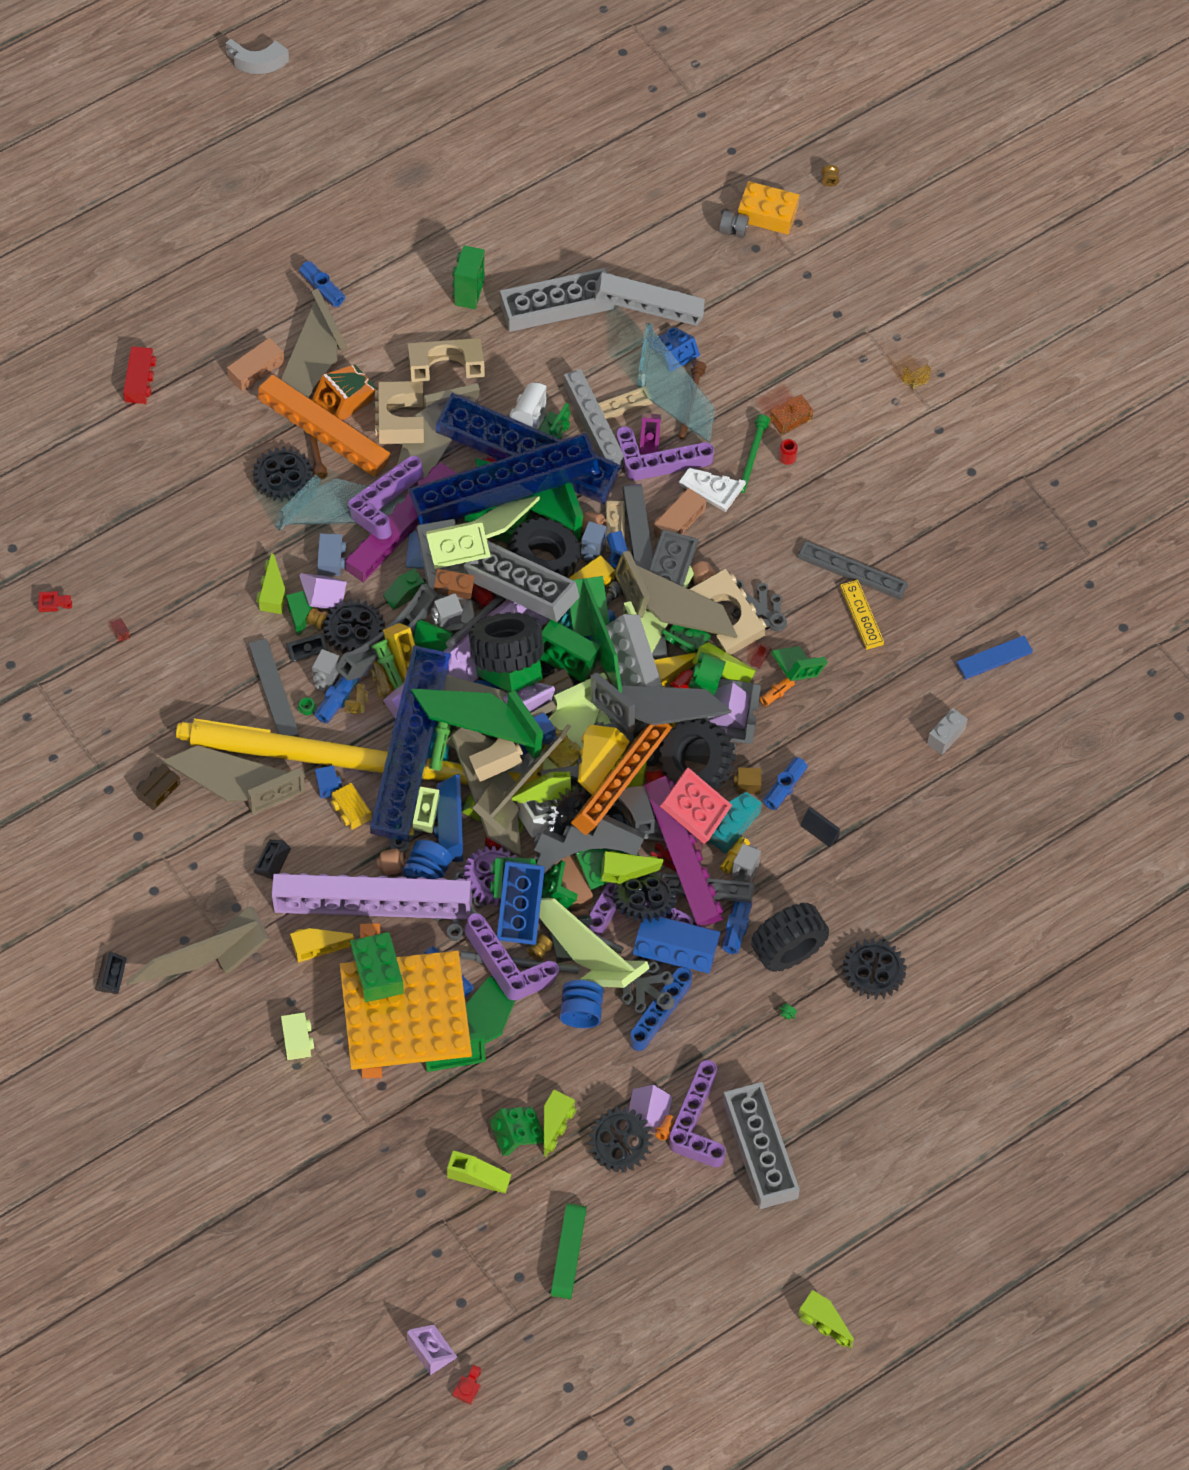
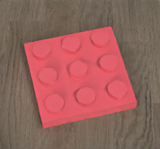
M689 768L682 773L660 805L662 809L703 844L710 839L732 806Z

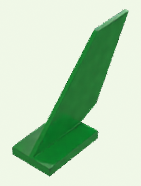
M477 458L474 459L483 487L512 501L539 496L540 500L530 509L557 523L560 522L570 529L571 535H575L577 542H580L583 513L569 476H562L559 488L549 476Z
M603 576L573 580L577 584L579 598L568 609L571 630L579 633L581 636L591 635L592 641L601 646L598 660L614 687L622 693L618 656L606 628V625L609 624Z
M411 689L412 694L429 719L523 744L533 759L540 756L543 731L516 691L508 693L506 704L492 693Z
M488 977L466 1003L472 1057L425 1062L427 1072L486 1062L485 1044L503 1034L516 1000H510L506 997L494 977Z

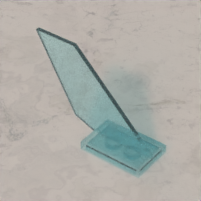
M646 323L637 387L641 388L646 384L650 401L710 443L715 407L653 331V324Z
M315 474L279 511L275 527L281 531L287 524L356 523L351 517L348 502L368 486L337 478L319 486L321 479ZM398 495L379 510L389 516L395 506L405 500L406 495Z

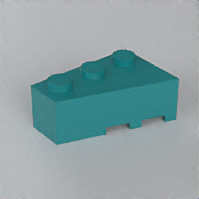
M747 792L729 802L732 805L708 840L709 843L725 854L761 812L762 802Z

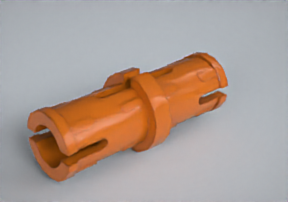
M785 677L778 684H773L768 692L759 697L760 702L765 707L769 706L777 698L783 697L784 693L795 685V682Z

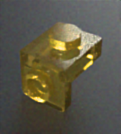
M926 364L912 372L905 366L902 372V380L906 385L915 389L930 380L932 369Z
M357 684V700L345 701L346 713H365V702H369V691H365V684Z

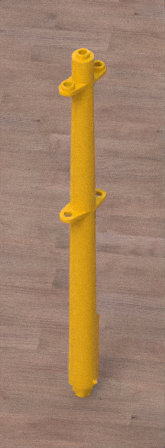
M195 718L193 723H178L176 738L190 741V746L199 745L209 749L391 774L390 789H394L397 775L402 776L404 758L424 761L421 779L442 782L454 775L460 774V784L469 785L461 763L442 761L441 771L429 769L430 758L401 754L402 738L398 739L396 753L276 734L271 733V730ZM543 762L522 786L541 777L538 773H541ZM507 771L514 781L521 775V773Z

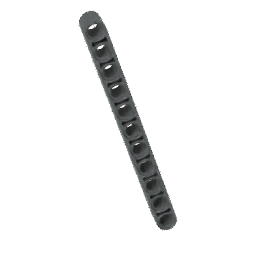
M642 484L623 485V498L631 552L636 565L649 570L653 554ZM662 634L652 653L654 660L667 658L664 634Z

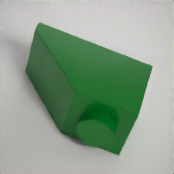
M414 568L400 575L386 590L383 597L391 609L394 610L411 601L421 585L425 584V581Z
M305 591L286 595L287 607L297 636L301 635L308 625L306 620L310 610L313 608L309 606Z

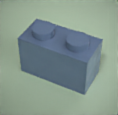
M588 522L582 538L581 559L590 563L600 555L602 556L606 546L607 526Z
M320 533L318 575L341 576V569H345V558H342V553H346V542H343L342 534Z

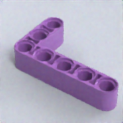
M625 426L617 431L616 440L624 454V472L626 477L632 481L686 471L689 468L706 467L713 462L714 447L707 442L640 455L632 429Z
M417 456L405 459L350 499L348 505L352 519L378 539L389 538L392 534L389 518L379 509L423 478L424 472L421 459Z
M609 882L590 913L592 924L599 923L600 925H589L587 928L599 936L604 933L617 910L615 908L616 904L613 903V897L610 894L614 890V884L617 883ZM607 907L609 910L604 911L601 908ZM672 908L671 914L666 913V916L673 920L693 924L691 916L675 908Z
M477 913L469 916L464 932L508 999L519 1000L554 984L559 972V967L555 962L546 961L520 972L485 918Z
M705 1060L698 1067L670 1133L669 1147L677 1154L712 1167H720L725 1160V1147L718 1142L693 1133L716 1079V1064L710 1060ZM708 1070L712 1073L707 1075L704 1074L703 1071ZM702 1087L705 1090L700 1092L697 1091L696 1088ZM694 1104L697 1108L692 1109L689 1105ZM687 1121L690 1125L684 1126L681 1123ZM678 1138L683 1140V1142L676 1143L674 1140ZM700 1146L702 1149L695 1150L693 1149V1147ZM719 1153L721 1156L713 1157L711 1154Z

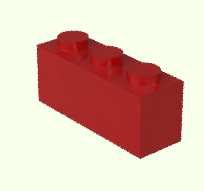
M131 346L123 391L125 402L147 404V398L151 397L152 387L150 382L154 381V371H152V368L156 367L157 356H154L153 348Z

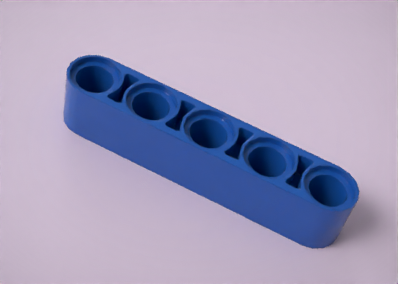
M686 967L678 968L672 975L674 977L673 982L665 985L661 990V993L674 992L677 994L672 996L674 998V1006L669 1010L659 1011L657 1008L660 1006L655 999L632 1029L630 1045L634 1050L642 1051L649 1045L688 992L692 984V972ZM679 978H686L687 981H680ZM647 1022H653L654 1025H653V1026H649V1025H647L646 1023H647ZM642 1037L643 1040L638 1041L635 1038Z

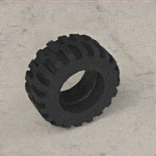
M537 518L536 520L530 519L527 522L521 523L514 530L507 547L508 551L566 578L574 574L580 559V545L577 543L575 535H571L570 529L564 528L560 522H553L552 519L544 520L543 518ZM530 549H544L550 552L556 560L540 559Z
M505 612L504 614L489 615L485 619L478 620L469 631L471 658L477 667L482 670L486 669L487 672L510 673L515 670L521 671L523 668H529L532 664H536L543 655L544 646L541 624L528 614Z
M699 718L676 723V728H671L668 732L669 735L665 736L662 740L664 742L663 747L660 746L659 752L662 753V757H659V764H663V767H661L662 773L667 775L666 777L670 781L673 780L676 783L687 769L685 765L687 748L695 740L705 739L710 748V758L706 767L696 773V775L713 789L714 787L719 789L723 786V780L728 781L730 778L728 774L735 767L732 765V762L736 760V754H733L735 745L730 742L731 736L725 733V729L721 726Z
M810 903L794 904L765 920L758 927V930L753 933L751 946L767 970L773 972L784 971V969H790L794 965L802 963V961L807 960L812 954L816 953L825 944V941L828 940L829 928L814 905Z

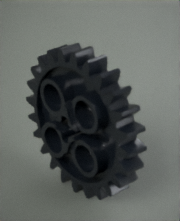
M285 446L280 451L275 447V452L268 449V455L262 453V459L257 458V464H254L253 482L256 483V489H260V494L266 493V498L272 495L273 501L277 497H280L281 502H283L285 497H287L288 501L291 500V496L297 499V493L304 495V489L309 490V484H312L313 471L310 460L306 459L305 454L300 455L299 450L293 452L292 447L288 451H286Z
M350 599L348 604L343 600L342 606L336 603V610L330 608V614L326 615L323 627L325 639L329 640V645H334L335 651L341 648V654H343L345 651H354L375 638L385 629V621H383V614H379V609L374 610V604L367 606V601L361 604L360 599H357L356 603H353V600Z
M573 786L572 791L565 788L566 794L558 792L560 798L553 797L556 803L554 805L549 804L548 806L552 808V811L546 812L551 817L546 819V822L551 824L547 827L548 830L563 836L567 825H572V820L593 795L585 790L583 786L580 787L579 791L576 786ZM580 800L579 806L573 808L574 802ZM567 815V820L561 823L562 817Z
M655 872L635 879H629L620 884H614L613 903L616 904V909H620V914L626 913L627 919L632 916L634 922L639 918L641 923L645 919H648L651 923L652 918L659 921L660 916L666 918V913L671 914L672 908H675L676 889L673 888V883H668L669 878L662 879V873L656 876Z
M874 938L871 939V943L864 939L863 945L856 942V948L850 947V953L846 952V959L843 960L844 967L842 972L845 973L844 980H848L847 986L853 985V992L859 990L860 997L866 993L867 999L871 995H874L875 1000H877L878 995L885 999L886 993L892 996L893 989L898 991L899 985H903V979L906 977V972L904 971H906L907 965H903L905 958H900L902 952L895 953L896 946L890 948L889 941L883 945L882 939H879L878 943H875ZM878 954L879 959L874 982L870 984L875 955ZM868 956V957H870L871 959H870V960H865V959H863L862 957ZM887 960L890 964H884L882 961ZM862 973L867 975V977H860L858 974ZM878 978H884L887 981L882 982Z
M616 1107L615 1113L608 1109V1116L601 1113L602 1120L595 1119L598 1125L597 1127L591 1126L595 1132L588 1135L593 1138V1141L588 1142V1144L594 1146L590 1153H597L594 1160L598 1161L601 1159L600 1166L606 1165V1169L609 1171L613 1168L616 1173L621 1168V1171L626 1173L627 1167L634 1171V1164L641 1167L640 1160L647 1161L644 1155L645 1153L651 1154V1151L647 1148L654 1145L649 1142V1139L653 1138L654 1135L648 1134L652 1127H645L648 1120H641L643 1116L641 1113L635 1116L636 1110L634 1109L629 1112L628 1108L624 1107L621 1112V1109ZM622 1121H626L627 1128L621 1131L619 1125ZM611 1125L614 1126V1129H615V1131L617 1132L618 1135L624 1137V1138L622 1139V1141H623L624 1144L631 1150L632 1153H631L630 1155H629V1153H628L626 1147H625L623 1144L618 1143V1142L620 1141V1139H619L618 1136L611 1130V1128H610ZM606 1133L611 1134V1140L608 1143H605L603 1140ZM638 1137V1139H639L638 1145L635 1146V1147H632V1146H631V1140H632V1138ZM618 1149L623 1151L620 1159L615 1158V1152Z

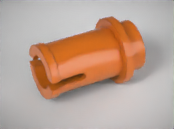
M672 1115L664 1117L661 1125L655 1129V1136L659 1140L664 1141L670 1137V1132L676 1122V1118L673 1119Z

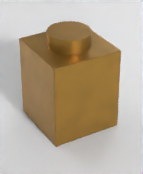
M738 767V775L734 774V786H737V793L760 794L762 768Z

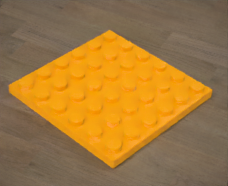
M459 950L396 957L403 979L404 994L370 1002L364 1001L354 962L340 963L351 1070L472 1057Z

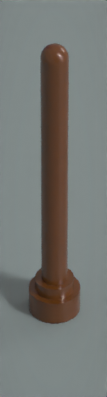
M694 361L692 363L691 372L693 378L678 435L680 439L686 437L699 380L706 371L707 366L701 361Z
M308 434L314 460L313 478L315 480H323L328 476L327 468L321 462L317 438Z

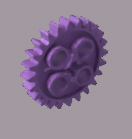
M485 846L483 851L478 849L476 854L472 853L471 857L468 858L467 865L463 869L465 871L463 878L471 881V891L475 892L473 898L479 896L480 903L484 899L487 905L493 902L495 907L498 905V902L501 903V898H494V893H491V889L485 885L491 886V881L495 880V873H491V864L495 862V858L511 857L509 856V850L503 853V847L499 851H496L495 846L492 847L491 851H489L487 846Z

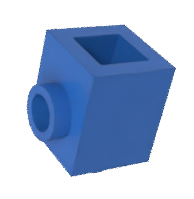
M334 766L315 769V778L320 798H332V793L339 790V787H342L340 775L336 776Z

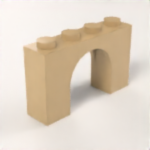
M480 338L408 343L411 382L430 381L429 367L443 360H453L463 364L466 378L485 377Z
M423 381L379 382V389L375 390V400H379L375 401V412H379L375 413V424H379L375 425V436H379V444L424 443L423 417H398L390 413L398 408L423 407Z
M724 569L689 590L714 602H731L741 611L739 621L733 626L737 638L720 634L716 635L717 644L721 650L732 655L765 636L766 624L762 618H758L755 614L757 611L754 605L748 603L745 599L747 596L744 590L737 587V580L732 573L729 574Z
M498 738L491 747L471 755L469 758L481 782L522 764L520 755L523 752L519 743L515 745L512 741Z

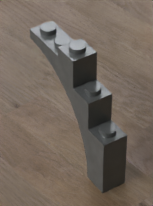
M422 584L407 607L387 628L401 623L410 627L414 639L418 620L425 621L434 606V601L438 599L439 595L427 584ZM382 631L375 638L354 651L343 654L335 669L348 681L375 674L380 663L378 662L377 652L372 648V645L385 639L384 632Z
M577 759L576 766L541 770V776L549 772H570L571 789L573 786H576L579 791L582 785L578 782L579 764L582 763V759ZM645 786L625 788L612 806L625 817L631 827L646 834L654 833L655 819Z
M607 815L586 836L573 824L571 826L567 825L563 836L544 828L542 834L537 833L533 842L537 844L534 849L537 851L535 856L536 864L545 866V873L561 859L588 849L607 848L620 850L636 856L646 833Z

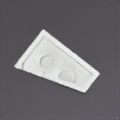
M689 468L679 481V485L686 490L690 488L706 499L707 502L726 512L746 485V481L740 479L739 481L733 480L727 476H715L709 472Z

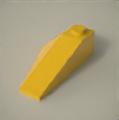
M589 725L582 735L581 742H583V748L580 750L582 763L579 764L578 782L591 794L597 790L629 743L626 736L617 728Z

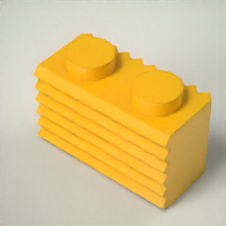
M352 783L332 793L331 805L335 811L340 812L341 821L345 826L348 825L353 830L372 820L371 811Z

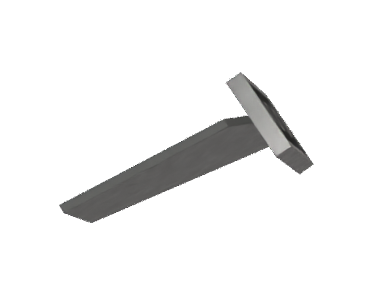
M597 672L591 675V703L628 734L635 731V719L654 726L732 713V710L706 689L621 685V693Z

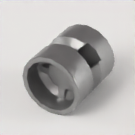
M724 210L719 233L726 235L733 233L735 237L745 238L749 216L744 214L736 216L734 212Z

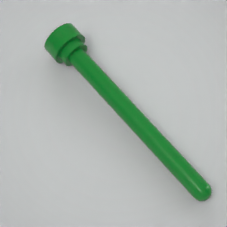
M759 414L756 416L754 423L756 425V432L741 479L746 481V485L740 493L746 491L763 431L769 427L770 418L766 415Z

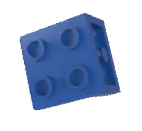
M677 327L668 329L666 333L653 338L652 341L647 343L648 348L662 355L666 369L670 373L700 356L695 337Z

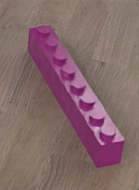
M442 462L436 467H432L428 476L425 479H421L417 487L413 491H409L405 500L401 504L398 503L393 512L388 516L392 530L391 536L387 539H378L370 533L365 541L360 542L357 550L347 556L345 560L346 571L364 583L409 536L417 525L430 514L433 504L437 503L443 494L458 484V473Z
M664 776L644 786L698 926L706 927L723 920L721 915L723 909L720 902L715 900L714 896L717 893L713 884H709L707 879L710 875L706 866H702L703 856L699 849L696 850L694 843H697L695 836L660 807L675 785L673 780L670 781Z

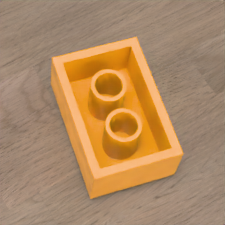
M748 181L738 208V215H748L749 225L789 235L798 209L800 194Z

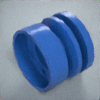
M418 840L410 852V858L407 859L406 865L402 869V874L408 879L424 877L436 880L444 878V873L452 862V855L446 848L435 842Z
M587 980L566 982L562 989L561 1022L571 1027L583 1029L598 1026L601 1023V1005L604 992L601 985Z

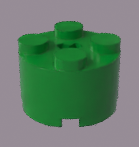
M700 652L688 688L706 689L714 696L726 661Z

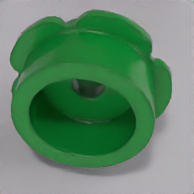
M309 697L302 698L298 703L299 713H303L305 716H309L312 712L316 711V704Z
M784 1003L782 1007H779L780 1015L787 1020L796 1018L795 1015L798 1011L789 1004Z

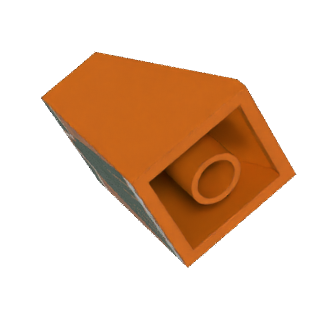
M354 364L323 374L312 401L343 421L372 402L377 387Z

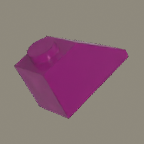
M643 413L640 454L658 452L661 426L660 414Z

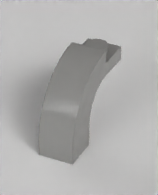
M232 39L226 42V53L231 59H234L235 68L246 73H270L281 68L289 61L288 49L276 40L261 51L246 50Z

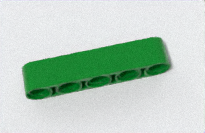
M566 1203L551 1297L572 1299L587 1210L585 1205Z

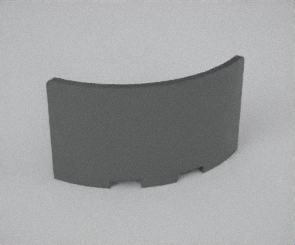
M720 679L717 688L734 683L750 695L745 729L721 727L725 729V733L731 736V741L752 744L757 718L753 716V712L758 710L761 684Z

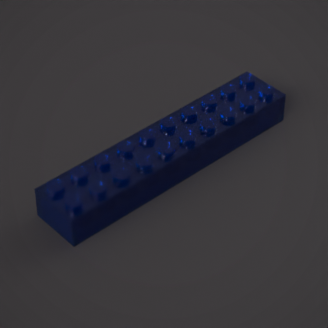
M451 393L436 422V433L522 470L549 476L559 486H561L562 476H569L576 493L604 505L620 474V464L454 393Z
M583 433L410 488L408 491L419 524L423 525L461 518L599 474L600 471L597 457L587 433Z
M413 645L370 825L371 834L409 842L419 789L422 787L434 737V729L437 724L436 720L428 718L412 694L411 689L445 690L452 660L451 653Z

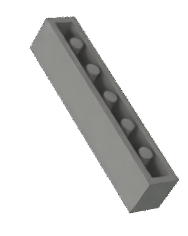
M602 272L596 281L594 300L694 326H698L704 314L705 299L615 276L610 273Z
M578 369L564 374V388L606 473L623 467L624 454L582 370Z

